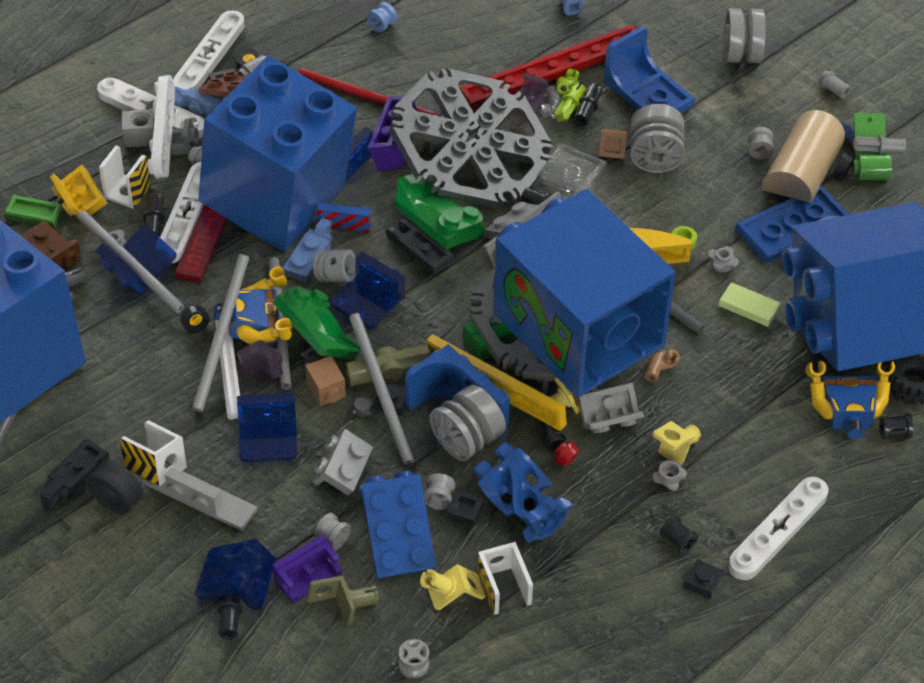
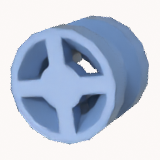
M381 2L377 5L376 9L367 13L369 25L379 33L384 32L388 25L394 24L398 19L395 9L387 2Z

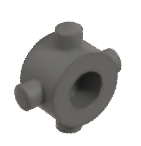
M309 348L301 353V356L304 357V365L322 359L321 355L314 348Z
M360 397L353 400L354 409L351 410L353 415L358 417H370L372 415L371 405L374 404L372 399Z

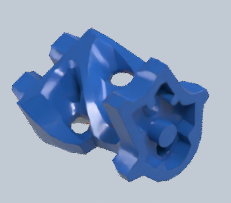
M504 442L495 451L497 457L502 461L497 467L493 469L485 460L474 468L480 480L478 485L487 498L507 517L515 514L526 523L527 528L523 531V535L528 543L547 538L564 523L573 505L563 497L553 499L549 496L547 498L541 493L543 489L549 488L552 485L551 482L520 447L515 450L507 442ZM527 474H533L537 478L536 485H531L526 481L525 477ZM505 493L512 496V502L508 505L502 500V495ZM528 498L535 501V508L532 511H527L524 508V501Z

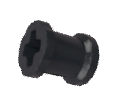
M905 413L904 416L888 417L887 414H881L879 418L881 439L887 440L888 437L905 436L906 439H911L913 436L912 415Z
M674 515L665 522L659 533L663 538H668L677 546V551L682 555L689 552L695 546L699 535L695 531L691 532L681 523L682 519Z

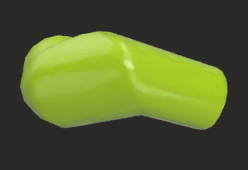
M568 69L566 76H561L557 79L556 86L560 94H567L572 84L579 82V71Z

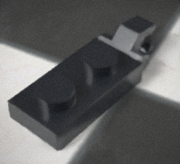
M85 439L48 474L45 488L39 493L41 504L51 509L60 502L61 498L67 499L88 480L101 463L109 459V452Z

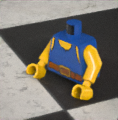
M280 266L270 270V279L264 278L251 286L239 290L229 323V335L232 338L243 340L253 347L260 345L273 347L278 336L282 340L290 339L292 335L290 329L293 327L291 321L288 318L279 319L278 309L273 304L276 298V290L271 287L283 288L287 284L284 270ZM215 304L213 311L214 320H219L224 304Z
M819 361V372L815 373L812 369V362H810L806 366L805 371L812 378L810 389L813 407L824 419H828L831 428L846 429L847 436L850 439L863 437L864 429L872 427L873 419L879 418L888 404L891 383L888 382V376L895 369L893 361L890 363L889 372L882 371V362L877 364L876 372L880 376V379L877 381L876 376H823L821 381L820 376L826 371L825 363Z

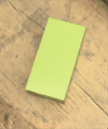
M731 282L720 298L719 306L768 327L780 308V302Z

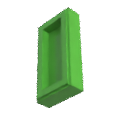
M13 195L4 212L5 220L35 226L45 221L55 229L64 212V208L59 203Z

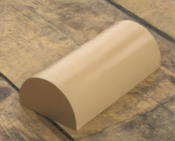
M811 110L803 113L798 118L762 182V190L811 203L845 141V131L838 119L820 110Z

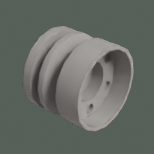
M651 104L637 110L632 116L631 159L641 170L650 173H663L678 167L684 160V119L677 109L666 104Z
M468 385L455 394L451 401H445L441 407H437L430 413V425L438 442L452 457L460 461H467L475 453H478L483 448V445H489L506 431V422L498 404L490 394L477 385Z

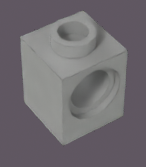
M153 109L122 111L124 146H149L154 132Z

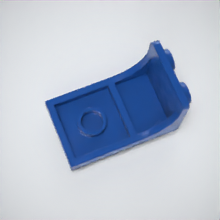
M644 26L632 30L627 35L612 41L607 46L604 83L634 109L639 110L651 104H666L682 113L694 106L695 98L661 71L652 60L647 47L648 30Z
M449 344L440 350L434 351L429 358L418 365H413L405 375V405L408 409L412 410L421 403L433 398L452 399L455 394L468 385H477L491 395L503 413L506 431L498 438L501 439L508 434L509 396L503 389H498L484 372H479L472 366L466 356L460 355Z
M412 471L396 473L394 478L383 480V476L366 478V482L361 484L358 490L365 509L377 579L427 571V569H436L420 474L412 475Z

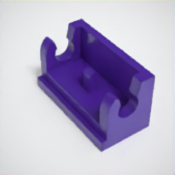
M322 535L274 563V582L293 604L307 596L311 581L342 575V569L337 563L340 558Z

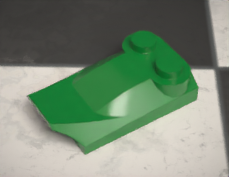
M413 174L397 180V194L393 206L445 250L484 235L486 228L481 224L483 216L475 207L467 206L461 208L449 198L438 196L439 190L432 193L433 185L430 182L426 181L423 185L420 184L422 175L417 180Z
M297 286L296 288L290 287L288 290L277 295L273 301L274 306L285 318L290 319L294 328L319 355L355 360L362 353L360 346L342 332L336 319L328 310L330 306L327 301L328 297L322 291L317 289L311 291Z

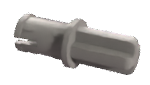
M883 135L878 137L857 136L854 138L853 148L856 152H870L877 155H882V153L903 155L906 151L905 138H884Z

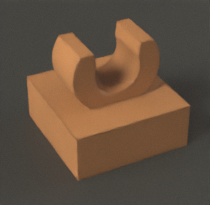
M602 129L599 156L624 159L627 131Z

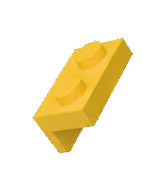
M83 165L79 166L62 180L55 174L50 176L54 183L52 190L59 199L64 200L62 207L71 217L73 215L77 216L83 210L91 216L107 204L93 178Z

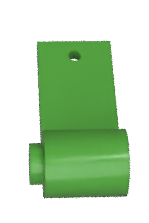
M885 113L853 114L854 138L857 136L878 137L879 135H883L886 138ZM855 151V159L852 161V175H856L857 180H890L892 172L890 155H887V153L877 155L876 153Z

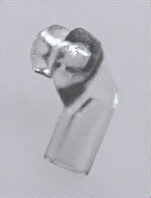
M550 86L546 89L549 104L541 105V116L544 118H553L561 102V96L557 88Z

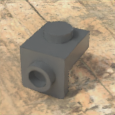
M185 119L183 128L172 129L170 155L189 154L195 143H198L199 132L197 128H194L191 119Z

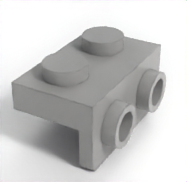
M631 382L591 391L577 398L583 428L593 430V433L609 431V425L620 423V427L634 425L637 423L636 419L644 417L643 411L638 409L634 386Z
M346 429L337 436L332 435L324 446V450H326L325 456L321 457L314 467L313 471L316 475L312 483L318 486L321 482L326 481L346 495H350L357 485L373 446Z

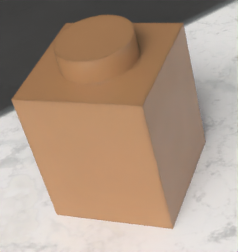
M332 356L305 365L307 384L319 406L334 403L346 397L345 379Z

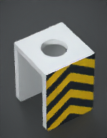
M115 146L99 167L103 194L107 200L134 209L151 187L147 156L141 155L128 174L124 175L121 149L119 146ZM127 187L128 196L122 195L120 193L121 189Z
M148 420L144 423L148 448L125 436L120 438L123 462L127 470L160 486L165 483V474L170 467L179 471L187 468L183 438ZM165 461L172 464L168 468H165L164 466Z
M516 542L478 552L477 574L494 615L499 614L500 593L492 574L512 569L526 605H532L533 583ZM504 556L500 562L490 563L493 558Z

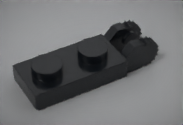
M406 218L398 221V226L404 234L393 226L385 229L386 235L392 243L398 245L433 275L454 262V255L448 249L445 250L421 228L415 226Z

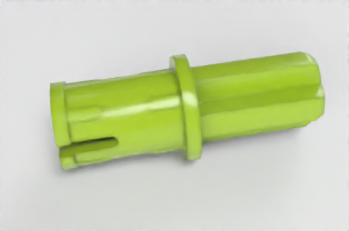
M573 83L569 92L561 97L560 105L554 113L558 122L567 121L572 112L578 109L579 99L586 93L584 85L581 84L580 88L576 90L579 83Z

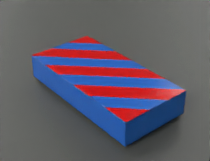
M318 203L317 224L322 218L332 221L331 229L370 234L371 209Z

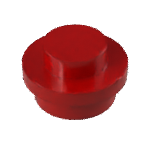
M566 441L563 442L554 452L557 456L554 462L557 465L561 464L564 468L567 467L580 453V450L576 448L577 444L574 441L569 444Z

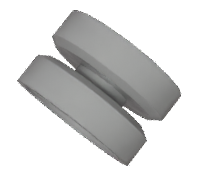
M741 8L727 9L723 33L725 62L739 63L744 52L748 63H762L766 31L764 9H749L746 19Z

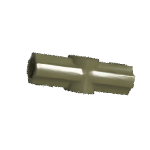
M425 344L398 351L394 347L388 346L378 349L374 354L384 381L395 383L401 380L413 365H418L429 358L430 351L428 345ZM364 358L345 362L349 385L354 386L372 382Z

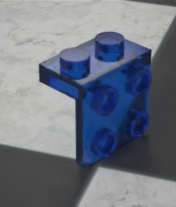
M147 225L141 226L123 245L156 279L177 257V253ZM103 243L98 247L96 252L103 258L100 264L111 274L115 270L118 273L115 278L128 289L132 286L140 294L149 287Z
M361 252L355 257L356 276L354 280L346 284L331 299V307L347 317L359 313L364 327L373 329L405 298V276L398 270L391 269L381 263L377 258Z
M276 393L237 396L240 460L242 462L296 459L298 454L295 394Z
M258 539L213 547L207 554L195 596L203 600L236 594L251 610L262 609L273 573V564L276 563L277 559Z

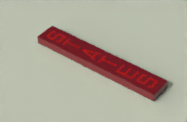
M203 205L175 271L176 279L202 283L228 221L227 218L206 205Z

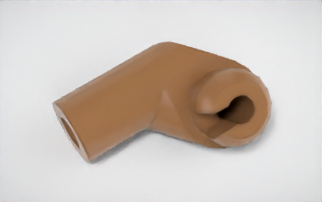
M674 349L654 354L649 361L644 378L649 382H656L661 371L670 369L679 362V353Z

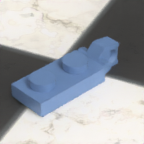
M175 87L174 105L181 108L184 107V109L190 110L199 116L207 117L223 101L214 96L199 93L198 90L191 87L189 90Z
M322 218L316 225L315 230L310 228L305 233L283 266L284 275L308 283L314 274L313 260L315 254L319 250H329L331 248V220Z

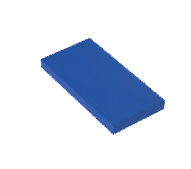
M820 185L811 203L791 198L736 223L735 230L766 264L782 257L784 248L792 247L791 226L818 221L827 216H845L849 214Z

